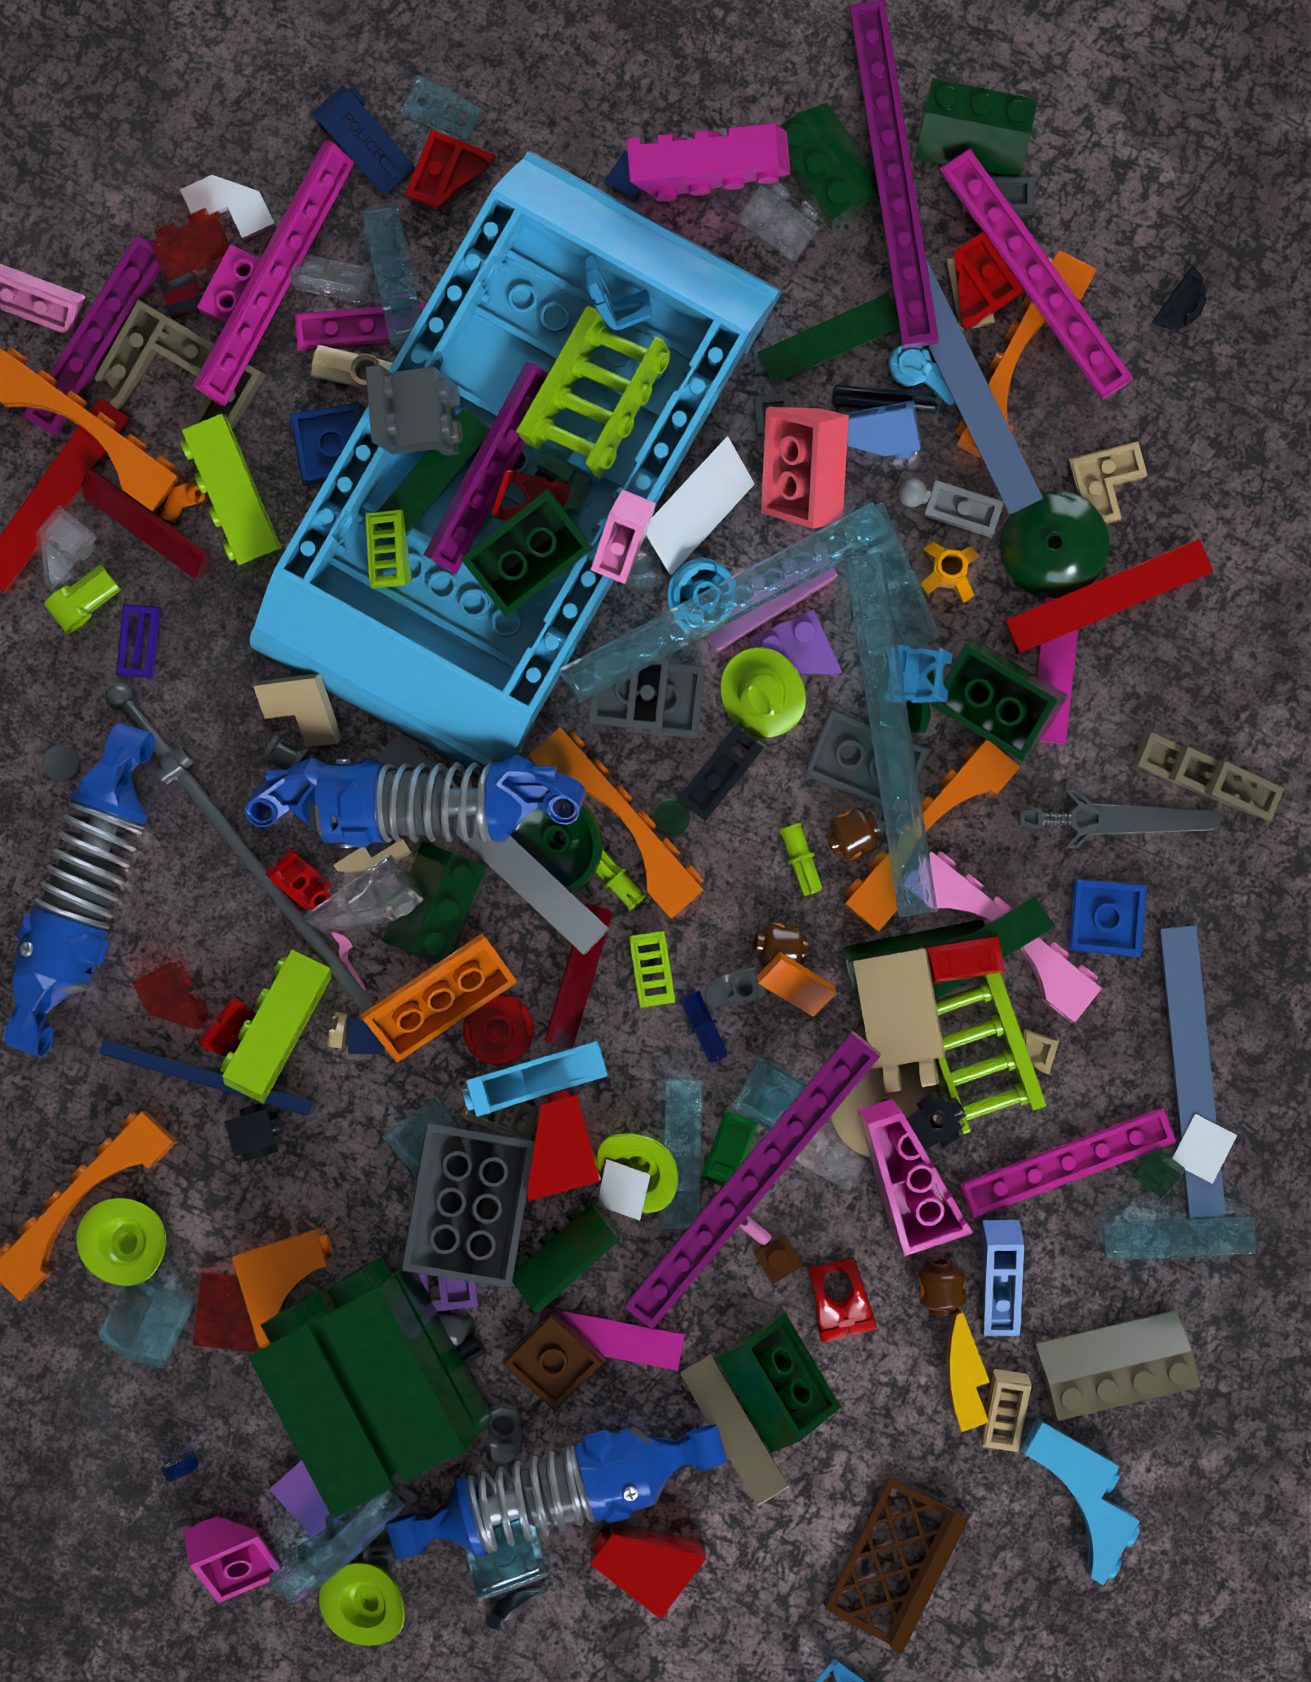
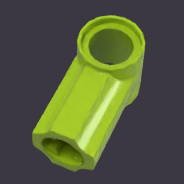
M100 564L72 586L68 585L57 590L45 601L44 605L64 632L71 633L91 618V612L121 589L104 566Z

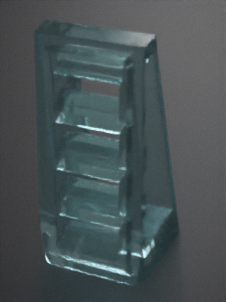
M418 75L400 112L467 141L482 108ZM422 92L428 95L423 107L416 104ZM436 98L441 100V103L434 114L429 110ZM448 104L454 106V109L447 121L442 117ZM461 110L468 112L460 128L455 123Z

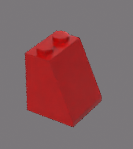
M569 1088L548 1094V1101L544 1102L540 1107L527 1188L528 1201L596 1183L601 1180L595 1150L579 1093L571 1095Z
M622 1522L612 1523L608 1528L602 1525L591 1539L590 1544L592 1545L589 1548V1551H591L590 1565L659 1619L664 1616L706 1560L705 1545L699 1540Z

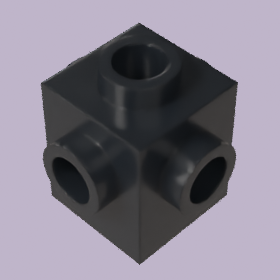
M935 1092L918 1101L916 1105L919 1109L906 1118L924 1150H927L939 1142L942 1147H945L961 1137L959 1130L965 1125L962 1118L966 1117V1113L956 1097L950 1100L946 1093L937 1097ZM934 1115L941 1116L944 1124L936 1123Z

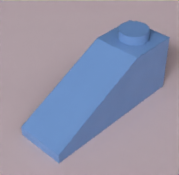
M914 400L841 413L849 416L847 446L881 456L893 455L894 459L912 457L915 455V451L921 449L922 442Z
M983 1220L981 1251L983 1335L1020 1336L1024 1240L1019 1220Z

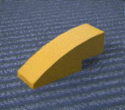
M958 1309V1312L952 1315L949 1327L946 1368L951 1406L958 1428L961 1432L989 1422L976 1387L990 1381L965 1315Z

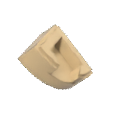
M335 1011L333 1013L332 1029L329 1030L327 1045L329 1047L346 1048L349 1012Z
M1023 1029L1022 1036L1032 1065L1039 1071L1050 1074L1059 1040Z

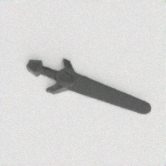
M1064 790L1076 805L1070 812H1064V814L1063 812H1060V814L1059 812H1053V814L1052 812H1046L1045 814L1039 807L1019 813V826L1035 831L1045 826V824L1046 826H1052V824L1053 826H1059V824L1060 826H1069L1076 834L1065 848L1072 849L1079 848L1091 835L1210 831L1217 829L1221 823L1220 815L1214 810L1092 804L1079 790Z

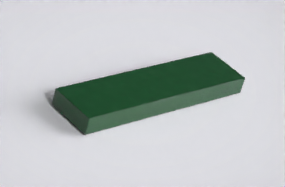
M886 293L759 351V359L772 386H775L898 330L897 311L889 294Z
M465 407L456 417V421L459 420L463 432V441L458 443L459 454L443 455L436 449L428 450L377 511L403 509L406 536L479 451L490 430L487 425ZM394 522L377 523V526L382 530L394 529Z
M1033 895L959 942L999 936L1002 957L1005 958L1054 928L1055 924L1036 895ZM971 978L933 983L935 1000Z

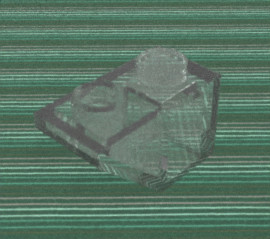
M60 505L36 532L40 579L43 586L50 592L55 587L62 588L71 578L73 572L70 569L79 559L81 561L86 560L96 547V544L93 542L97 536Z

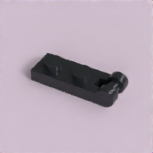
M740 721L677 798L679 802L704 822H706L768 744L761 737L756 739L747 732L748 727ZM737 742L748 750L742 758L731 750Z

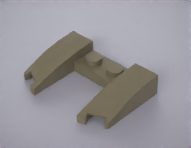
M138 300L94 378L97 382L107 380L117 395L110 400V403L113 407L120 410L157 353L198 376L215 344ZM247 364L226 406L218 405L206 396L190 426L219 414H225L233 430L267 375Z

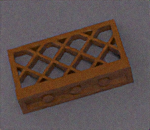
M890 1476L825 1610L888 1643L890 1648L902 1654L968 1522L969 1516L943 1505ZM893 1488L907 1495L911 1510L895 1515L891 1514L887 1499ZM914 1499L925 1505L916 1508ZM884 1507L887 1517L877 1520ZM933 1508L945 1515L940 1528L924 1533L918 1512ZM913 1514L920 1534L900 1540L894 1520ZM889 1521L895 1542L875 1548L871 1535L874 1526ZM936 1535L929 1548L926 1537ZM922 1539L926 1552L924 1560L908 1566L902 1545ZM868 1540L871 1550L862 1552ZM897 1547L903 1568L884 1573L877 1553ZM873 1555L879 1575L859 1581L855 1569L857 1560ZM919 1568L913 1580L910 1570ZM905 1572L910 1588L906 1595L892 1599L885 1578ZM850 1574H852L854 1583L845 1585ZM881 1580L887 1600L867 1606L861 1586ZM853 1588L857 1589L862 1605L861 1609L848 1612L835 1605L841 1592ZM903 1601L898 1613H896L894 1603ZM889 1605L894 1621L888 1633L873 1625L869 1611ZM864 1613L867 1622L856 1615Z

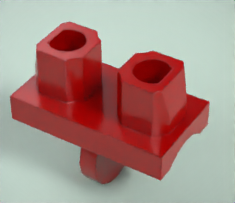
M291 848L285 852L283 858L277 861L275 867L265 873L273 883L307 911L312 907L317 912L331 899V895L327 890L332 884Z

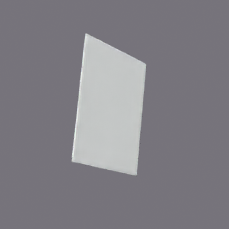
M1195 1114L1171 1162L1213 1184L1237 1135Z
M606 1159L597 1206L640 1221L650 1174Z

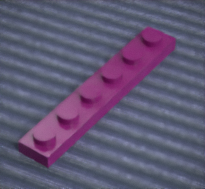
M135 236L51 369L49 375L58 381L55 388L65 395L71 390L79 397L82 396L106 358L138 300L142 301L169 258L166 252L140 236ZM27 407L22 415L55 437L67 420L66 417L59 414Z
M525 362L423 556L451 573L457 574L463 563L460 559L470 550L496 501L505 471L512 470L525 446L524 441L516 431L548 376L547 372L534 363Z

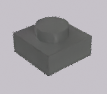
M790 393L754 396L757 435L765 434L766 408L791 407Z

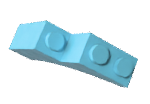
M595 1041L471 1078L466 1081L468 1087L462 1089L468 1111L475 1109L476 1116L478 1117L527 1100L606 1077L608 1072L599 1042Z
M1037 1417L1020 1449L1025 1455L1039 1462L1060 1478L1074 1496L1087 1531L1088 1558L1086 1572L1091 1579L1104 1586L1108 1578L1113 1579L1122 1564V1560L1119 1558L1126 1546L1131 1547L1140 1532V1528L1137 1527L1140 1521L1134 1514L1103 1497L1105 1492L1110 1493L1116 1486L1120 1476L1117 1473L1119 1466L1114 1460Z

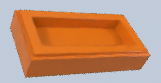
M781 952L757 975L758 984L812 1017L837 994L835 985Z

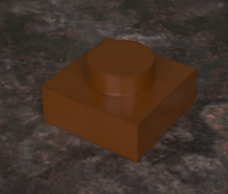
M785 1234L754 1251L757 1260L772 1285L803 1267Z

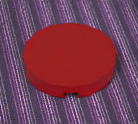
M499 994L466 1016L463 1022V1039L469 1052L480 1061L493 1066L508 1065L520 1059L530 1048L535 1035L534 1020L528 1007L519 999L506 994Z

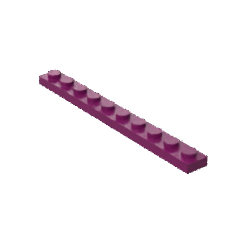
M876 0L850 5L851 23L902 348L907 349L938 344V331L885 0Z
M854 1031L847 1035L627 1300L624 1308L653 1330L881 1056L878 1050Z

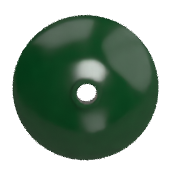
M1066 491L1041 492L1043 499L1010 514L1002 532L1001 554L1009 575L1021 588L1039 597L1059 598L1092 584L1099 577L1108 558L1109 534L1101 514L1089 501ZM1057 536L1062 540V545L1059 549L1054 550L1048 546V540L1051 537Z
M561 799L565 803L572 804V802L567 799ZM583 803L577 820L566 825L558 824L541 809H535L521 821L510 835L569 892H573L585 885L593 877L600 864L602 835L594 814L585 803ZM559 831L564 833L565 842L560 840Z

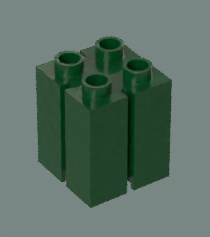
M379 1257L344 1276L340 1282L327 1288L325 1292L332 1305L327 1306L320 1291L317 1290L280 1310L279 1314L260 1324L269 1342L248 1356L332 1519L393 1489L395 1486L391 1477L397 1472L400 1473L403 1481L406 1482L464 1452L493 1419L461 1355L449 1338L418 1274L402 1271V1268L391 1273L383 1257Z

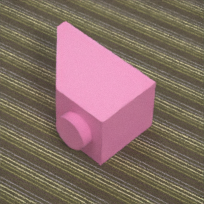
M623 489L621 490L608 515L591 571L623 584L626 583L648 530L656 506L655 502Z

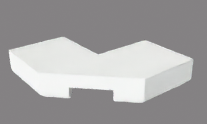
M210 175L180 189L197 225L229 210L244 241L276 227L261 193L252 188Z

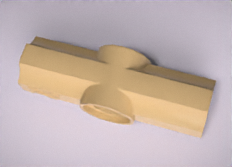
M318 345L312 360L311 376L358 387L359 390L368 392L367 381L358 378L359 371L365 366L381 365L389 371L393 362L377 359L371 354L363 353L359 355Z

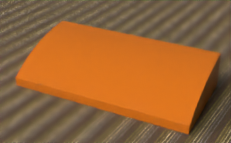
M482 933L362 1013L361 1017L398 1063L516 984L517 980L501 955Z

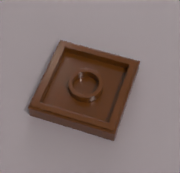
M552 1309L503 1358L502 1364L556 1411L605 1362V1357Z

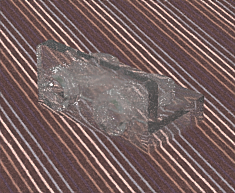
M779 182L761 184L737 221L793 262H796L825 222L819 218L820 212L815 207L806 202L800 204L791 198L792 192Z
M306 254L300 267L292 266L290 281L295 290L365 304L372 271L369 267Z

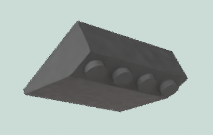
M427 1123L401 1270L511 1288L535 1142Z

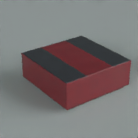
M193 272L159 283L172 319L199 310L197 306L202 299V294Z

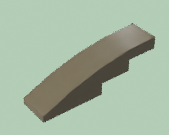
M1145 731L1132 765L1167 781L1266 821H1272L1285 789L1227 761L1217 760L1189 746H1181L1153 732Z
M710 1354L680 1372L709 1425H718L725 1452L757 1506L788 1489L789 1485L714 1357Z

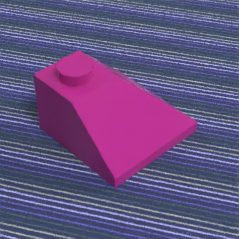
M218 1516L201 1521L197 1525L183 1530L189 1565L218 1603L285 1575L283 1566L257 1530Z

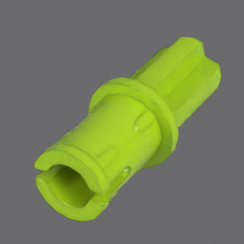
M797 823L780 829L779 832L782 835L790 861L787 863L793 867L802 894L808 896L821 891L822 885L812 859L815 854L814 852L810 853L801 828L802 825Z
M602 848V856L596 873L606 883L604 887H610L630 911L647 895L625 873L627 869L625 867L621 869Z

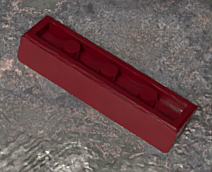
M90 469L87 473L83 490V497L191 577L197 579L212 560L205 550L94 469L93 471Z
M590 903L584 904L602 923L609 927L612 917L610 910ZM607 932L585 955L572 944L544 1040L546 1043L565 1048H572L574 1046Z

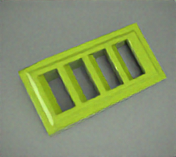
M403 509L366 513L370 589L402 586L412 583ZM394 522V529L377 530V523ZM395 537V544L379 545V538ZM395 552L396 559L381 560V553ZM396 567V574L383 575V568Z
M665 931L629 936L640 1008L676 1003ZM656 943L660 945V950L639 953L638 946ZM662 958V965L641 968V960ZM664 972L665 979L643 982L642 975ZM666 986L667 993L645 996V989Z

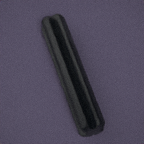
M835 385L832 392V404L835 406L869 409L914 400L916 413L935 414L938 407V395L934 393Z

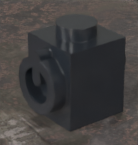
M260 1103L239 1109L240 1117L224 1121L234 1156L243 1154L244 1161H249L279 1152L277 1143L281 1142L279 1135L284 1134V1129L279 1114H273L271 1107L262 1110Z

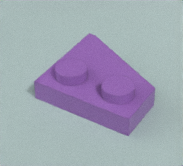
M814 609L748 638L751 648L765 647L785 656L794 665L799 674H828L830 676H837L842 673Z

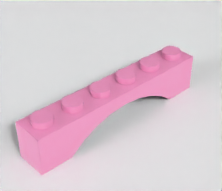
M932 851L929 852L901 886L928 909H949L965 912L987 922L993 921L1012 909L999 897L996 896L994 900H991L982 892L985 886L970 874H967L964 878L956 872L954 867L957 864L941 851L937 855ZM1038 937L1021 947L1020 950L1031 965L1038 982L1041 999L1066 1020L1075 1023L1102 988L1095 983L1098 977L1085 966L1080 965L1077 969L1067 961L1070 956L1069 953L1058 944L1052 942L1049 946Z

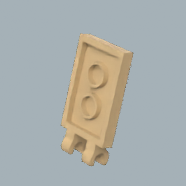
M927 949L853 961L867 1042L881 1053L880 1058L872 1066V1069L883 1067L886 1093L904 1090L900 1064L919 1061L922 1087L939 1084L935 1059L946 1056Z

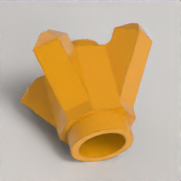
M932 541L923 548L927 557L933 562L931 574L920 583L927 594L938 587L953 589L963 603L975 596L966 577L968 565L979 557L972 546L960 551L944 549Z

